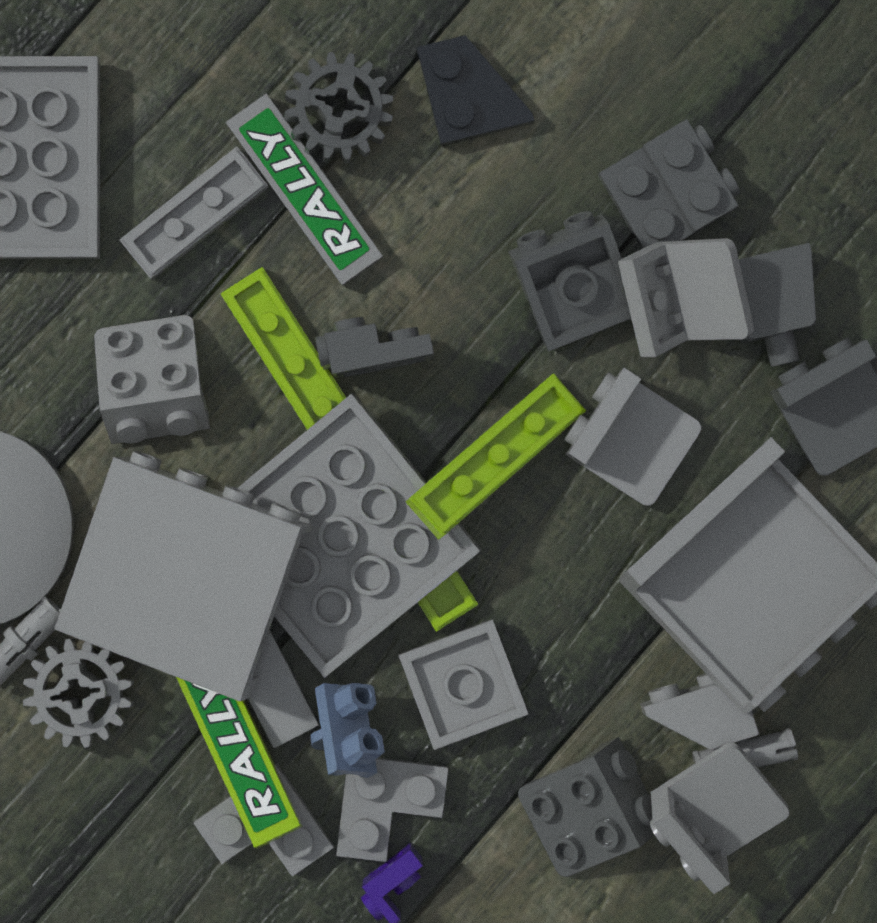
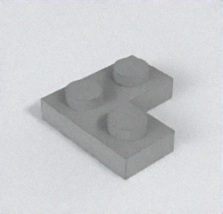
M378 757L375 759L377 774L369 778L346 774L336 856L386 862L392 812L442 818L448 766Z
M276 763L275 768L303 827L269 844L293 877L334 848V844ZM231 796L193 822L221 864L252 844Z

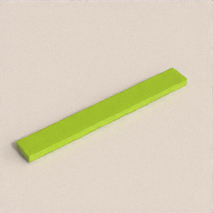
M263 267L220 293L307 430L346 399L329 370H323V367H321L317 351ZM457 571L418 602L436 632L478 605Z

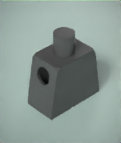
M810 243L739 259L754 324L753 334L739 340L744 344L764 339L771 367L799 361L800 356L794 331L816 325Z

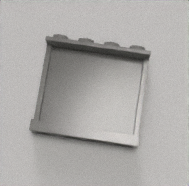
M772 437L619 579V582L744 715L757 706L763 712L769 709L785 694L786 690L780 684L793 671L799 678L802 677L822 658L816 651L817 648L828 638L836 644L857 624L852 615L863 604L870 610L877 605V562L782 464L779 458L785 451Z
M133 451L131 457H113L54 629L234 700L243 701L253 697L259 681V677L254 676L257 663L302 535L310 533L313 525L299 521L301 512L293 508L272 503L271 508L267 509L252 503L254 495L245 490L225 485L222 492L206 486L208 477L197 472L179 468L177 474L163 470L160 468L162 460L154 456Z

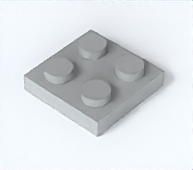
M493 619L398 655L434 750L528 715Z

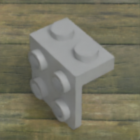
M722 238L655 242L618 261L641 357H657L687 340L745 339L753 334L754 324L736 246L732 240Z
M181 315L111 326L96 331L94 341L99 407L111 444L123 442L132 444L148 438L167 435L183 436L194 431L210 429L209 412L200 383L195 326L190 316Z
M623 368L616 377L609 372L606 374L592 396L593 399L599 402L589 419L580 415L564 439L571 444L566 456L640 504L648 506L652 505L661 494L698 437L701 425L695 418L639 383L641 378Z
M732 742L721 746L651 791L653 819L650 820V826L654 835L665 847L671 844L680 855L682 866L690 878L696 882L701 879L713 894L730 884L727 856L778 825L789 816V808L786 801L741 747Z

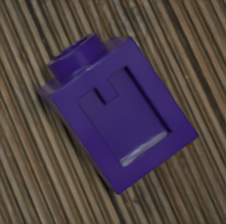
M411 843L363 879L362 888L366 893L361 896V900L378 922L384 917L389 923H399L401 921V912L387 893L393 889L399 895L410 888L421 877L417 870L423 866V858Z

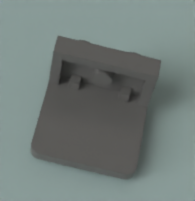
M849 337L822 351L826 361L810 370L806 363L803 362L778 376L782 385L770 392L812 468L818 475H828L877 447V374L869 362L877 356L867 339L854 345Z
M619 737L601 744L582 760L525 784L518 791L519 800L557 873L563 877L571 876L640 848L654 836L650 826V820L653 819L651 796L648 794L637 773V765L629 751L625 750Z

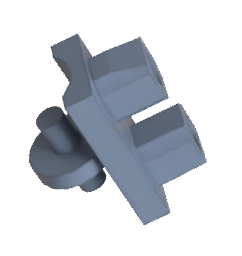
M323 683L316 687L315 694L321 729L313 732L310 739L312 748L324 750L328 775L354 774L369 778L377 774L375 759L385 751L382 735L376 729L370 728L368 712L373 710L377 704L374 687L369 684L359 683L347 685Z

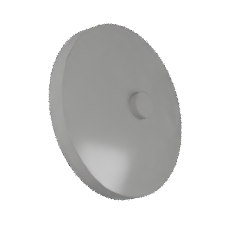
M0 431V624L32 610L45 596L52 592L60 581L72 553L75 518L67 487L53 464L28 442Z

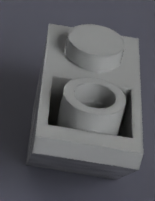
M706 673L696 677L699 685L680 691L677 683L659 687L648 692L649 701L640 703L642 712L646 717L710 750L719 748L726 743H734L759 735L752 710L744 715Z

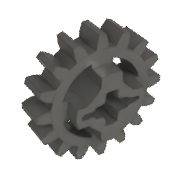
M329 52L326 65L322 67L313 58L308 60L310 75L306 76L296 71L293 75V82L299 90H287L285 95L287 102L296 105V107L290 108L284 113L285 121L298 123L291 131L292 139L296 140L305 136L308 141L304 152L309 155L318 147L323 150V162L326 163L332 158L333 152L340 153L344 164L350 162L352 150L355 149L364 158L367 157L370 153L367 141L371 140L374 143L381 144L385 135L378 126H390L393 118L392 115L382 111V109L392 105L393 95H380L379 92L386 85L387 79L385 76L375 79L370 77L373 63L370 61L365 63L360 69L355 67V57L352 53L348 54L344 63H337L334 53ZM337 77L336 82L324 89L314 87L322 80ZM354 81L366 91L370 101L360 98L353 87ZM336 99L345 101L346 110L343 112L342 118L332 115L333 109L331 106L334 105ZM306 112H308V115L317 117L324 128L323 135L312 127ZM366 126L358 135L348 139H341L342 133L352 127L363 128Z

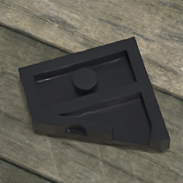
M466 35L417 47V54L441 147L534 124L533 113Z

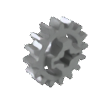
M74 638L65 639L63 653L54 645L45 648L49 661L33 660L31 665L39 674L37 677L26 678L23 682L25 686L34 689V695L23 700L24 706H36L38 713L31 718V724L35 725L44 721L48 725L44 734V738L47 740L58 732L63 734L62 743L64 747L71 746L76 736H80L84 748L90 747L93 744V733L95 732L104 741L111 737L108 724L111 722L117 726L124 725L126 719L118 711L120 708L131 707L134 703V700L123 696V690L134 685L133 679H121L119 672L126 667V661L122 660L113 664L109 660L112 655L111 651L102 649L98 653L94 651L95 645L84 642L82 649H78ZM84 659L98 665L107 677L98 678L88 671ZM63 663V667H61L63 677L56 687L46 689L51 673L58 665ZM75 679H78L80 687H89V689L100 688V690L84 698L82 705L79 704L77 698H69V696L58 697L59 694L75 686ZM111 696V702L106 713L95 722V706L101 698ZM59 707L69 714L71 724L59 719L51 708Z

